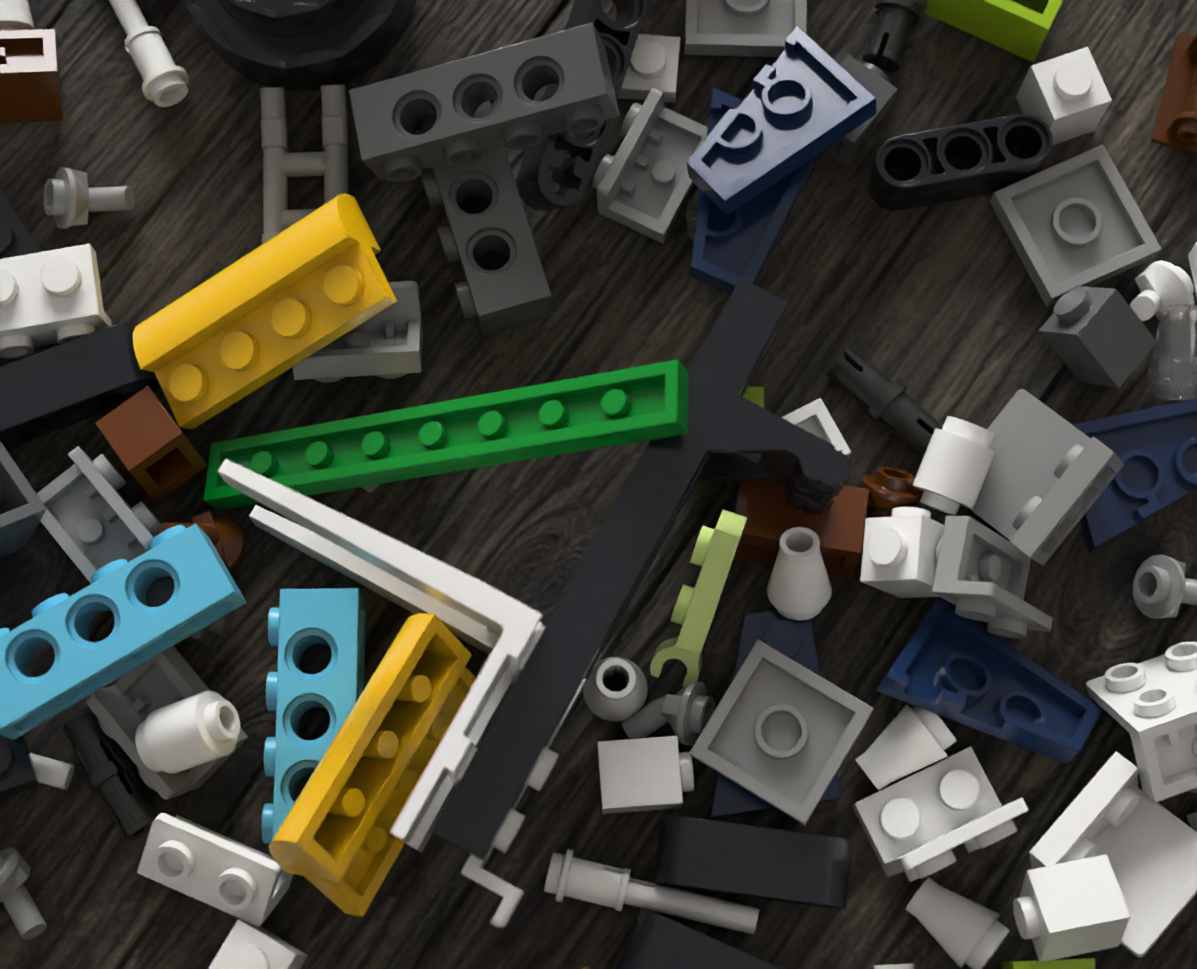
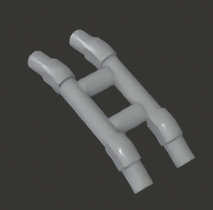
M345 85L321 86L324 151L289 153L284 87L260 88L263 150L262 244L316 210H288V177L324 176V204L341 193L349 194V130Z

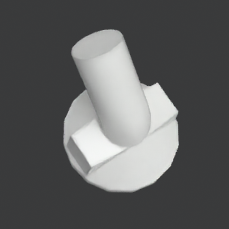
M1163 260L1155 261L1135 278L1141 293L1132 300L1130 307L1141 321H1146L1155 314L1159 321L1164 324L1175 318H1183L1192 310L1194 304L1193 283L1189 275L1180 267Z

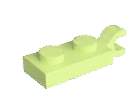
M723 509L715 529L702 526L690 563L702 567L696 586L693 588L683 584L671 617L672 622L682 625L680 634L675 638L665 640L658 646L650 665L651 676L658 678L667 660L678 659L687 667L683 687L692 681L698 680L703 662L702 650L747 517Z

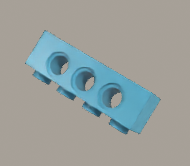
M196 523L187 529L184 525H178L163 531L150 541L149 546L151 549L130 562H127L126 559H120L101 567L91 576L92 584L70 597L67 593H62L48 598L32 610L33 618L11 631L9 628L0 629V735L15 740L247 603L211 539ZM163 577L173 578L174 592L169 601L159 607H148L146 594L150 585ZM112 611L115 617V625L111 634L102 641L91 642L88 636V627L91 620L101 612ZM52 645L55 652L53 666L46 674L33 678L29 667L32 655L39 648Z
M359 588L280 589L279 607H271L269 610L268 639L270 646H278L277 672H268L266 680V705L268 711H276L275 737H267L264 745L266 777H274V802L264 804L262 812V839L264 844H270L297 800L296 791L299 782L303 777L315 771L364 690L366 599ZM314 644L330 646L332 657L326 669L317 674H306L301 671L300 659L303 652L309 646ZM312 708L327 709L330 715V725L326 733L316 740H303L298 731V724L302 715Z

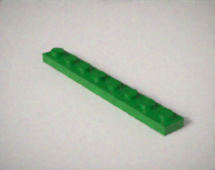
M677 359L211 443L203 501L217 510L260 504L257 500L224 482L218 470L225 459L303 496L687 434L689 371Z

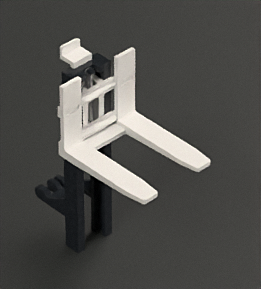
M742 278L737 283L689 369L687 434L649 441L546 627L542 626L540 622L542 614L468 574L226 459L218 470V473L228 485L292 520L289 521L255 505L249 517L257 527L414 614H435L454 636L490 655L390 833L421 853L430 836L434 833L439 839L470 855L461 874L503 897L490 922L496 927L503 928L508 924L524 892L484 870L483 867L488 863L495 848L506 853L525 819L523 814L516 811L529 786L540 791L559 757V754L551 751L550 748L696 482L772 481L783 487L790 506L798 510L802 508L805 510V514L809 512L813 516L815 513L821 515L828 506H832L834 503L833 498L835 496L838 497L839 491H842L844 488L842 484L848 482L851 477L849 473L852 461L848 460V454L844 455L842 453V449L840 451L835 450L834 445L744 398L746 391L777 335L775 330L786 311L788 302Z

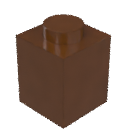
M146 386L134 396L121 403L117 408L95 423L128 471L155 503L208 466L149 386Z

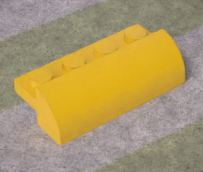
M346 193L339 194L135 327L133 347L140 369L155 373L179 427L193 430L397 302L375 257L381 249L355 197Z
M420 613L407 618L269 844L271 856L286 873L306 877L346 914L364 916L403 848L405 841L390 832L477 679L466 668L472 654L435 614Z

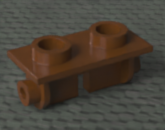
M1179 32L1151 142L1197 154V33L1192 36Z

